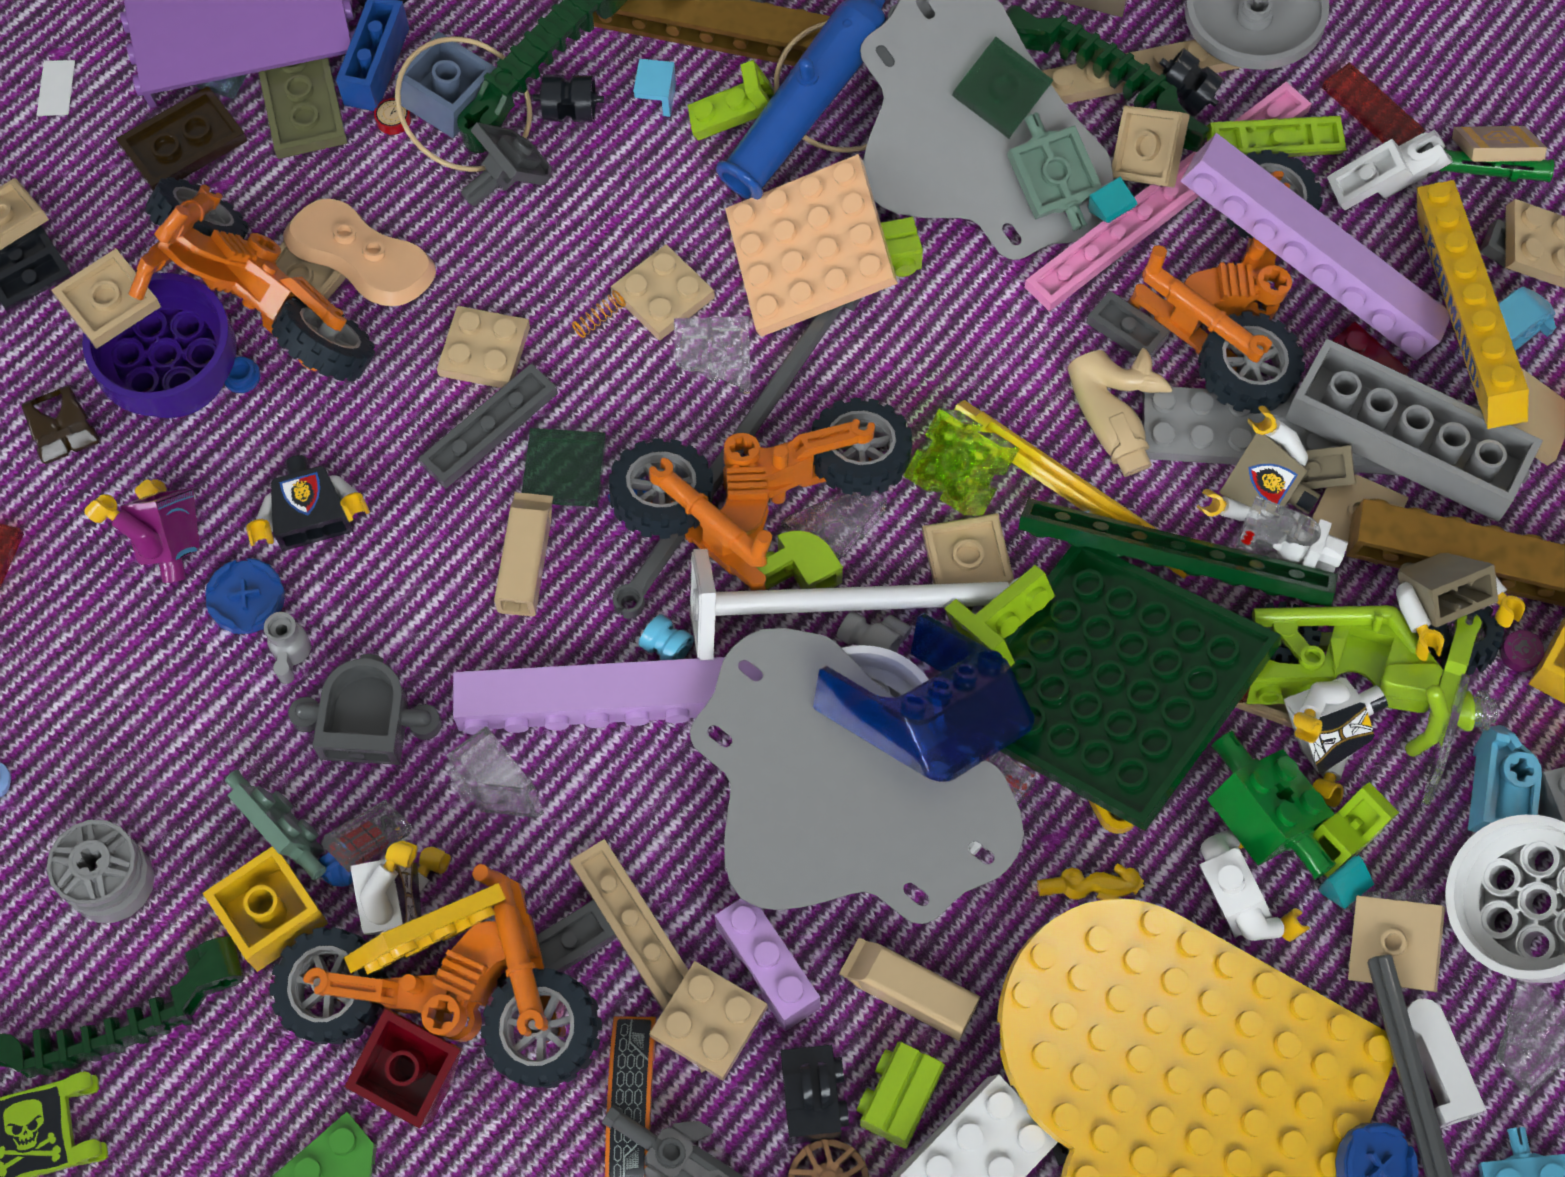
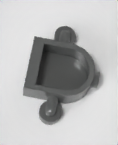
M374 654L360 655L359 659L348 661L337 667L328 676L323 685L320 703L310 697H301L291 704L288 711L289 719L297 730L301 732H312L315 730L312 747L320 760L400 765L405 729L409 727L412 734L418 739H432L441 730L442 721L440 715L433 706L427 704L408 709L407 697L397 675L389 666L383 663L384 659Z

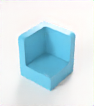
M639 59L633 90L634 97L661 100L663 116L670 117L676 88L674 62Z

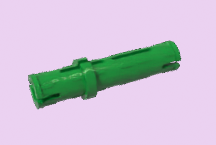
M1444 149L1451 156L1453 162L1439 170V172L1448 171L1505 177L1508 182H1517L1518 179L1550 183L1554 172V159L1542 161L1481 162L1491 164V166L1463 164L1462 161L1473 162L1463 151ZM1501 165L1529 167L1530 170L1502 168Z

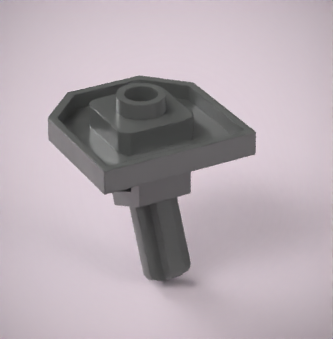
M477 122L471 129V132L489 154L482 163L486 170L461 191L463 197L470 205L476 206L499 186L506 191L516 181L546 185L551 178V165L529 140L513 130Z

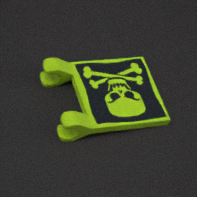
M83 1071L61 1081L0 1097V1177H39L78 1165L104 1161L108 1158V1147L105 1142L91 1139L77 1145L74 1144L69 1098L97 1093L99 1091V1080L96 1075Z

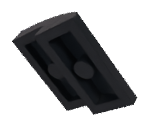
M41 225L0 250V302L6 311L73 276Z

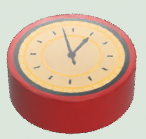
M395 98L381 101L374 111V117L379 130L389 135L404 132L405 130L398 117ZM402 107L408 126H410V111Z

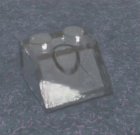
M487 726L446 754L452 768L446 773L454 783L453 788L466 805L473 801L481 812L532 818H538L544 814L535 787Z

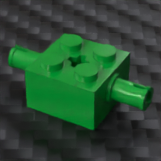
M1233 731L1226 733L1215 741L1211 747L1218 753L1233 774L1207 800L1255 863L1259 866L1287 850H1293L1312 874L1314 880L1332 869L1336 862L1330 858L1313 834L1322 823L1335 814L1326 804L1322 795L1314 789L1299 770L1296 762L1288 756L1284 749L1261 760L1258 758L1253 759L1236 738Z

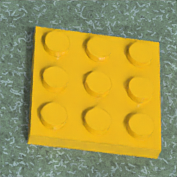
M499 883L381 933L345 956V962L350 973L365 968L367 975L392 964V962L404 957V955L405 958L429 948L432 944L441 940L446 941L467 931L472 926L481 923L480 921L495 915L492 907L506 898Z

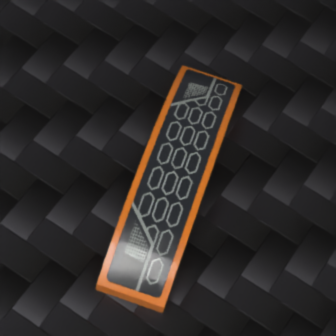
M614 1016L606 1114L614 1104L622 1109V1113L650 1130L653 1061H655L656 1040L652 1039L649 1033L656 1023V1017ZM607 1126L605 1177H645L644 1169L647 1166L645 1165L644 1157L648 1151L613 1127L610 1129Z

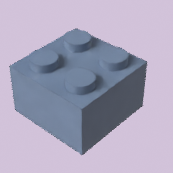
M438 31L429 41L447 36ZM446 42L429 47L414 58L404 74L401 84V106L454 139L460 132L457 124L459 114L476 98L484 81L483 76L486 73L490 74L496 67L457 42ZM399 72L395 75V88Z

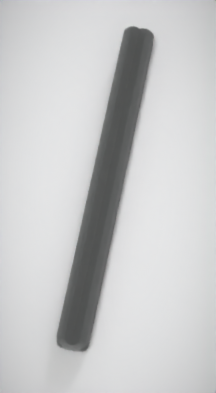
M1386 954L1368 959L1367 964L1425 1176L1453 1177L1393 957Z

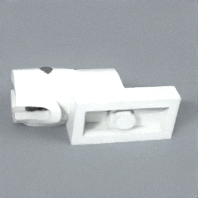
M1433 130L1429 133H1422L1400 146L1393 139H1390L1327 176V179L1339 205L1344 210H1347L1377 192L1387 199L1409 185L1433 175L1452 163L1453 160L1443 149L1446 146L1442 138Z

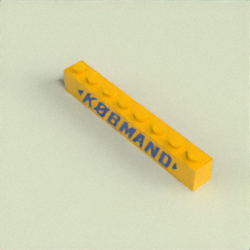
M1450 180L1417 187V220L1487 429L1528 422L1529 388L1455 181Z

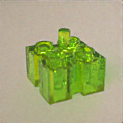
M939 408L925 434L926 437L932 440L927 450L917 449L903 476L927 492H943L940 500L961 514L983 516L997 491V488L990 484L993 477L1007 473L1020 448L996 433L980 432L983 425L958 410Z

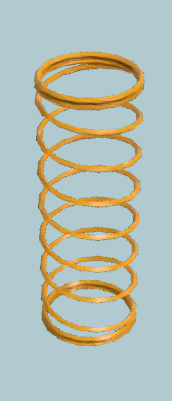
M613 290L612 295L614 299L622 306L618 307L613 300V304L618 311V308H623L626 303L623 297ZM614 292L618 295V297L620 298L622 304H621V303L619 302V300L616 298ZM591 308L592 313H593V314L599 319V321H600L601 319L599 318V316H598V314L596 313V311H595L593 308ZM602 309V311H603L602 313L605 315V318H606V316H607V317H611V316L606 315L605 312H604V310ZM587 316V318L594 324V329L589 328L586 322L584 323L582 321V323L588 328V331L590 333L589 329L595 330V325L597 324L594 323L592 318L590 319ZM573 321L572 326L576 333L582 338L586 337L587 333L584 332L576 321ZM576 327L583 333V335L579 333Z

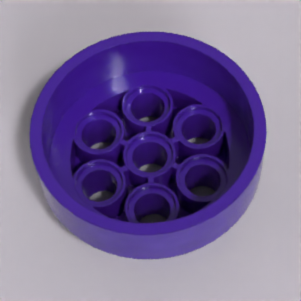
M154 273L148 288L158 299L161 307L97 349L83 333V354L88 368L102 391L119 407L145 416L159 418L183 417L197 412L208 405L222 389L235 362L236 336L222 303L206 285L191 277L180 274ZM174 359L172 362L165 364L167 361ZM211 359L208 363L202 364L204 361ZM152 387L149 391L143 392L145 389Z

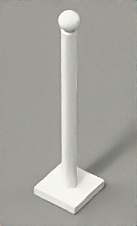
M693 549L691 557L690 619L697 658L699 660H714L715 616L943 608L955 599L965 607L986 606L1018 578L1014 579L1010 584L1008 582L716 592L708 549Z

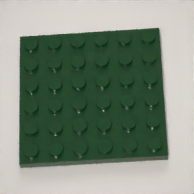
M1071 546L1047 576L1055 597L1042 610L1037 611L1019 626L1012 635L1004 639L1015 664L1003 673L984 657L941 714L945 722L1146 831L1282 644L1281 634L1119 557L1109 555L1103 550L1087 546Z

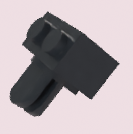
M832 1045L781 1050L789 1145L811 1143L821 1139L841 1140V1127L849 1126L847 1101L838 1100L837 1083H844L842 1057H833Z

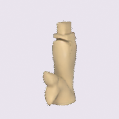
M1145 348L1141 349L1130 369L1118 366L1103 350H1096L1081 355L1072 360L1067 367L1076 399L1088 424L1105 451L1111 456L1112 463L1119 465L1124 477L1131 476L1152 466L1145 451L1149 449V445L1145 441V430L1138 415L1128 404L1111 394L1107 388L1120 391L1139 390L1146 393L1172 392V388L1167 380L1152 371V359Z

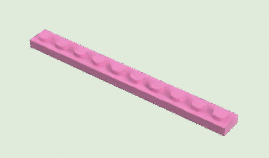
M1285 82L1235 121L1302 118L1309 112L1312 103L1288 82ZM1197 152L1191 153L1180 162L1175 188L1149 185L1134 197L1138 204L1136 207L1109 223L1102 221L1027 278L1024 288L1050 312L1197 199L1199 195L1180 182Z

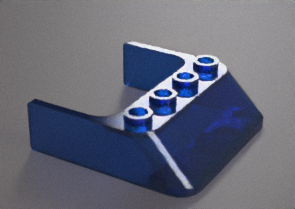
M925 613L917 617L911 654L941 673L898 697H882L870 692L828 666L821 668L818 673L813 704L816 711L924 777L934 781L947 782L956 779L1030 732L1035 722V716L1008 661L999 652L984 647Z

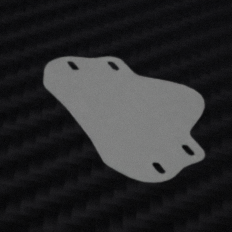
M900 0L891 17L865 38L860 50L862 61L881 86L884 97L882 107L869 136L863 159L874 201L881 207L900 215L921 218H961L971 220L981 227L999 254L1012 260L1025 258L1051 244L1076 242L1100 224L1103 220L1089 212V200L1079 205L1087 226L1077 231L1072 230L1065 212L1052 213L1036 220L1033 216L1007 156L1010 149L1025 144L1032 138L1029 128L1024 121V118L1028 115L1038 112L1046 131H1060L1075 125L1102 187L1114 181L1107 150L1072 114L1022 43L999 0H926L935 13L932 19H927L916 5V0ZM883 45L887 48L894 58L895 63L893 66L888 67L883 63L876 52L877 46ZM1004 224H1011L1021 237L1019 245H1013L1003 232Z
M788 628L761 629L740 640L726 655L720 669L715 692L694 720L690 729V739L694 748L722 770L730 782V798L724 839L725 868L731 886L742 900L758 908L786 910L811 906L850 894L866 892L879 897L906 920L917 924H927L944 913L962 894L999 878L1013 864L1022 846L1024 830L1021 811L1004 774L994 764L941 734L874 682L834 640L824 635ZM742 660L749 661L763 673L762 679L753 681L740 671L738 664ZM710 726L719 727L731 737V745L723 747L707 734L708 728ZM975 841L980 843L994 855V861L991 864L983 863L968 850L969 844ZM907 883L916 885L928 895V904L925 906L917 904L904 893V885Z

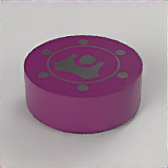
M1518 630L1509 634L1500 648V655L1503 662L1510 669L1518 672H1528L1534 669L1542 660L1544 646L1539 637L1534 633Z

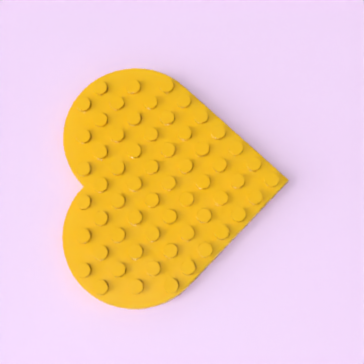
M1105 899L1085 903L1060 914L1043 925L1027 940L1016 955L1004 980L999 999L997 1022H1000L1002 1046L1000 1055L1010 1085H1014L1021 1100L1028 1108L1026 1111L1031 1118L1053 1139L1070 1149L1061 1177H1337L1335 1159L1340 1142L1349 1130L1361 1123L1371 1122L1394 1064L1385 1030L1167 908L1134 899Z

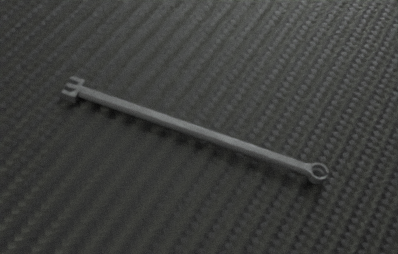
M862 298L816 315L733 434L747 433L752 436L756 435L842 308L846 307L854 311ZM724 448L710 466L713 472V496L723 482V469L725 466ZM737 450V451H735V452L740 453V456H741L742 453H743V450ZM676 533L670 535V538L660 539L631 582L621 585L615 590L613 605L618 615L621 614L623 618L631 619L642 613L645 606V594L685 538V535L678 536ZM626 601H634L636 603L635 607L630 609L623 608L622 605Z

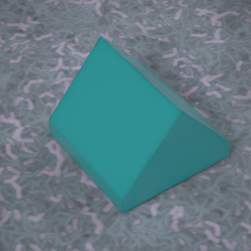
M1118 177L1090 194L1088 209L1090 213L1109 223L1138 204L1122 178Z
M1355 855L1321 883L1318 890L1322 895L1345 909L1356 900V896H1361L1370 889L1374 882L1364 860L1359 855Z

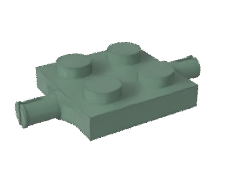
M1039 113L1030 114L1024 118V121L1029 128L1032 138L1027 143L1008 151L1007 156L1035 220L1052 213L1065 212L1072 230H1080L1087 226V223L1079 205L1089 200L1090 194L1102 188L1100 180L1075 125L1060 131H1046Z
M239 770L231 772L225 779V783L233 789L227 795L279 854L292 858L296 864H299L307 872L312 880L320 878L325 873L326 867L317 858L325 850L316 841L319 836L317 831L302 819L298 821L290 812L293 805L284 795L278 791L274 793L267 792L260 786H251Z

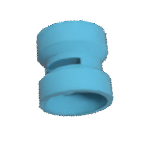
M659 614L643 631L639 639V646L648 653L656 652L660 656V660L684 659L692 647L694 637L685 630L673 628L672 621L663 614Z

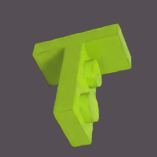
M754 60L740 65L744 83L687 105L692 134L698 141L758 118L774 95V87Z
M1034 565L978 613H972L957 599L946 606L944 610L955 631L1004 673L1015 664L1004 639L1012 635L1019 626L1037 611L1042 610L1055 597V594L1045 572Z

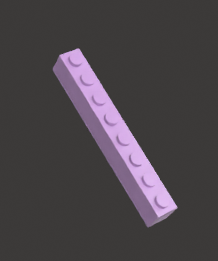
M1215 133L1194 155L1180 182L1417 361L1441 342L1450 320L1447 308L1227 140Z
M714 657V660H699V658L453 672V718L458 730L470 735L485 734L489 729H505L508 732L519 733L527 731L529 727L542 726L549 730H564L569 725L585 724V726L590 728H603L613 722H625L631 726L645 725L649 723V720H666V722L674 724L689 721V718H696L714 694L725 657ZM742 660L738 664L740 671L753 681L762 679L763 673L749 661Z

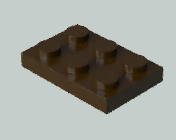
M209 86L116 138L122 151L152 191L160 179L164 178L166 180L167 177H174L177 181L179 178L183 179L248 141L244 131Z

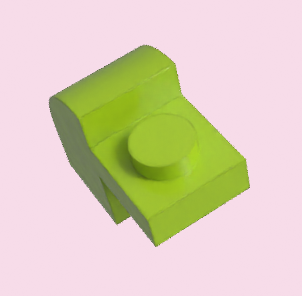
M788 531L777 535L778 552H767V564L764 567H756L766 576V589L792 576L801 589L834 588L842 583L843 566L830 546L819 536L806 531Z
M1370 782L1363 786L1334 816L1322 823L1313 834L1330 858L1336 862V865L1324 874L1327 878L1361 852L1400 813Z

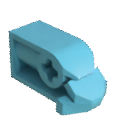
M1526 287L1514 290L1499 303L1515 351L1541 331L1548 337L1556 328L1553 318L1556 313L1552 305L1543 296Z
M1505 726L1488 727L1481 734L1473 751V756H1476L1468 823V830L1477 832L1488 824L1506 817L1538 815L1542 768L1537 757L1519 741L1515 733Z

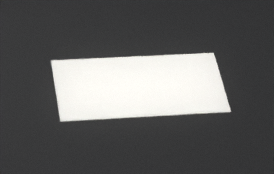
M75 60L44 61L37 116L68 115Z

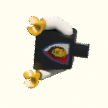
M296 455L285 461L288 475L274 478L271 481V493L265 496L256 520L248 523L246 530L251 546H255V542L261 539H266L268 544H273V532L283 552L354 532L351 524L353 515L362 511L369 514L370 510L363 495L358 493L356 489L340 476H329L324 466L310 468L306 456Z

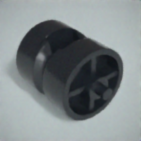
M1183 48L1173 60L1170 59L1168 62L1162 58L1159 64L1164 67L1162 74L1166 76L1167 82L1177 87V97L1182 108L1192 116H1196L1209 103L1214 107L1218 104L1219 101L1214 97L1223 82V78L1209 67L1201 69L1199 67L1200 60Z
M543 74L540 94H533V101H540L543 121L564 122L566 117H571L573 122L594 123L596 106L598 103H604V96H598L596 92L594 75H573L571 80H567L564 75Z

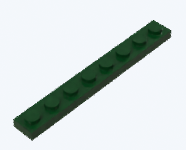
M1028 498L1020 517L1018 529L1027 531L1036 537H1051L1067 541L1075 547L1087 546L1103 550L1112 556H1127L1143 560L1152 566H1167L1180 569L1192 576L1204 575L1220 579L1228 585H1244L1260 589L1268 595H1284L1300 599L1309 605L1331 607L1336 591L1338 578L1336 573Z

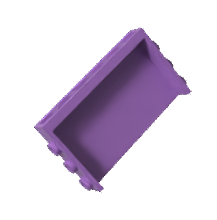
M123 0L125 11L120 12L125 33H130L132 43L126 44L131 64H136L138 72L137 75H133L134 87L138 97L144 96L150 108L157 107L155 93L346 54L355 30L350 31L348 23L349 20H354L350 0Z

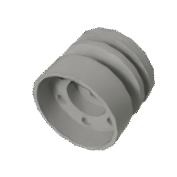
M86 820L67 829L57 838L52 846L46 868L50 885L60 897L83 917L97 923H115L131 917L144 906L153 890L155 874L150 858L120 826L107 820ZM96 862L98 868L94 870L93 864Z

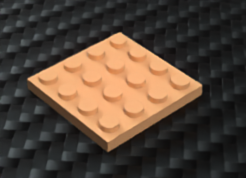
M859 154L763 193L762 198L758 200L749 198L725 208L755 329L761 337L898 284L865 166Z

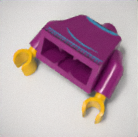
M147 479L135 488V493L139 499L121 505V512L117 510V502L114 497L108 494L100 495L85 508V514L95 523H102L107 518L113 521L112 526L130 539L137 562L140 565L159 563L162 583H172L186 579L182 558L197 552L200 547L193 488L167 491L165 484L161 480Z

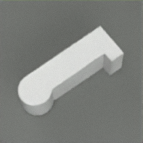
M1426 998L1415 1000L1406 1008L1424 1071L1439 1105L1435 1108L1439 1127H1447L1477 1117L1485 1112L1486 1108L1444 1012L1433 1000Z

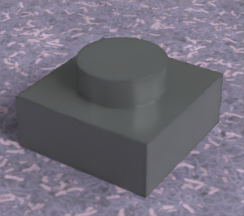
M1497 218L1488 227L1480 253L1506 268V223Z

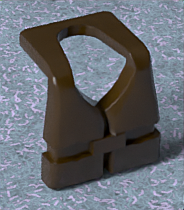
M73 385L63 386L53 392L26 401L21 405L32 440H35L38 446L36 451L43 464H49L68 456L70 450L78 452L100 442L94 426H90L87 421L89 417L73 392V389H75ZM62 394V405L56 418L48 416L34 407L36 404Z

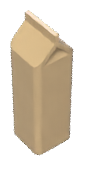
M518 492L514 494V499L510 505L494 598L496 609L499 613L536 616L551 526L553 496Z
M860 937L857 939L839 975L847 978L857 988L960 1041L981 997L879 943L865 941Z

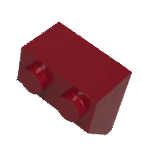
M385 1008L344 1087L420 1129L433 1122L454 1080L462 1048L438 1035L430 1033L427 1029L398 1013Z

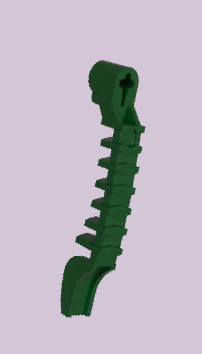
M562 0L559 4H554L551 7L552 11L545 18L541 17L538 19V24L531 31L524 33V39L517 46L513 45L510 48L511 52L504 59L496 62L497 67L490 74L486 73L483 76L484 81L476 98L459 114L457 124L465 147L473 153L486 152L487 150L471 132L476 122L501 127L508 113L515 106L512 94L515 91L524 94L528 90L525 80L528 77L536 80L540 77L539 65L541 63L551 65L554 62L552 52L555 49L561 52L567 49V37L577 41L581 38L580 29L592 32L594 30L593 13L595 11L601 18L607 19L614 15L627 0Z
M1011 5L1006 10L1026 50L1043 51L1048 54L1058 43L1060 44L1059 54L1064 61L1075 52L1077 53L1076 64L1080 69H1083L1091 61L1094 63V76L1098 79L1107 71L1110 72L1109 83L1114 89L1123 81L1126 82L1123 87V96L1127 101H1130L1140 92L1133 102L1134 107L1149 108L1152 104L1156 103V109L1188 114L1178 101L1177 87L1169 84L1165 75L1161 74L1159 76L1150 69L1149 64L1145 63L1143 65L1136 61L1133 54L1130 52L1125 54L1118 49L1117 44L1114 42L1109 44L1100 39L1098 33L1091 34L1087 32L1080 23L1077 25L1067 21V17L1063 14L1059 18H1036L1016 5ZM1191 115L1183 148L1198 152L1205 145L1206 134L1210 128Z
M218 937L203 942L197 948L187 951L185 957L189 972L178 984L170 986L173 1001L165 1004L164 999L161 997L149 999L152 1016L144 1018L142 1008L140 1007L126 1009L129 1025L121 1028V1023L117 1017L103 1019L106 1034L99 1036L95 1025L80 1027L82 1042L75 1044L72 1030L56 1031L58 1050L54 1052L49 1029L40 1028L32 1030L35 1057L28 1045L10 1034H0V1067L15 1069L27 1078L38 1075L54 1076L55 1071L65 1068L77 1069L79 1068L78 1064L86 1061H101L104 1055L113 1052H126V1047L136 1043H149V1038L158 1034L172 1033V1028L181 1024L186 1026L194 1024L192 1016L207 995L236 986L244 980L235 942L231 937Z

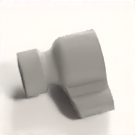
M851 611L841 623L837 632V638L849 645L855 643L857 646H876L897 652L900 644L909 636L912 627L893 615H888L880 623L877 622L869 625L866 623L865 617L855 611Z
M276 612L266 619L264 633L267 636V645L277 660L274 663L273 670L282 684H289L294 680L293 666L303 662L309 656L311 641L304 628L295 622L290 614Z

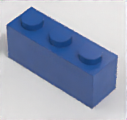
M367 0L336 78L345 106L375 111V108L377 109L378 104L382 101L409 31L403 1Z

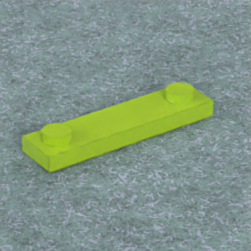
M1341 116L1210 122L1207 125L1210 128L1206 134L1207 141L1217 133L1245 155L1254 151L1256 154H1260L1262 150H1272L1274 154H1278L1280 151L1289 154L1288 157L1341 154L1347 150Z

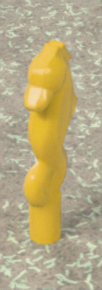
M1117 863L1114 867V872L1118 876L1105 872H1094L1084 878L1082 871L1071 867L1065 869L1060 877L1037 880V889L1039 896L1063 893L1069 899L1079 900L1092 892L1098 893L1096 898L1100 900L1119 899V897L1131 893L1136 895L1144 887V880L1134 868L1126 869Z

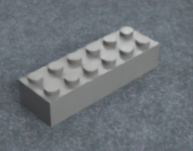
M1327 338L1299 387L1285 417V420L1339 446L1352 445V452L1497 522L1501 520L1512 504L1543 440L1512 425L1487 429L1482 411Z

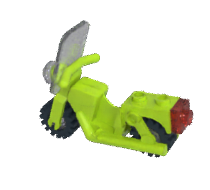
M1280 601L1278 608L1274 607L1273 602L1266 604L1265 608H1253L1249 620L1281 634L1282 644L1239 703L1285 704L1284 699L1310 689L1316 682L1332 681L1343 673L1354 672L1364 676L1374 686L1377 685L1381 689L1388 702L1387 708L1416 713H1425L1431 709L1425 731L1405 746L1406 753L1411 757H1415L1437 743L1421 800L1422 804L1429 806L1446 766L1456 727L1458 726L1464 731H1472L1474 727H1477L1479 731H1488L1491 723H1496L1498 705L1496 699L1490 698L1486 690H1479L1476 694L1467 691L1470 680L1469 675H1473L1476 668L1479 672L1486 670L1488 664L1491 666L1503 641L1504 627L1497 623L1495 616L1491 618L1493 609L1490 606L1439 627L1430 625L1429 629L1436 630L1443 635L1444 644L1440 657L1436 654L1434 648L1428 646V650L1431 653L1429 652L1427 661H1422L1417 657L1415 652L1419 636L1411 632L1403 614L1394 606L1300 607L1297 604H1293L1292 608H1286L1287 602ZM1319 626H1334L1333 632L1317 631ZM1441 659L1440 665L1436 660Z

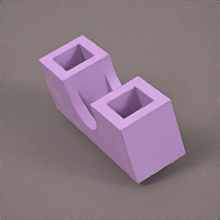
M740 898L715 914L717 930L738 962L742 961L752 974L761 991L762 998L768 1004L769 1009L784 1031H787L820 1009L819 994L761 908Z

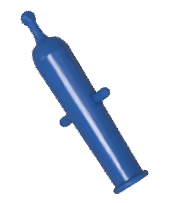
M845 0L838 5L727 161H719L717 163V174L732 191L745 199L754 198L758 200L762 198L763 187L864 63L860 52L861 44L869 34L886 22L885 14L882 11L886 0Z

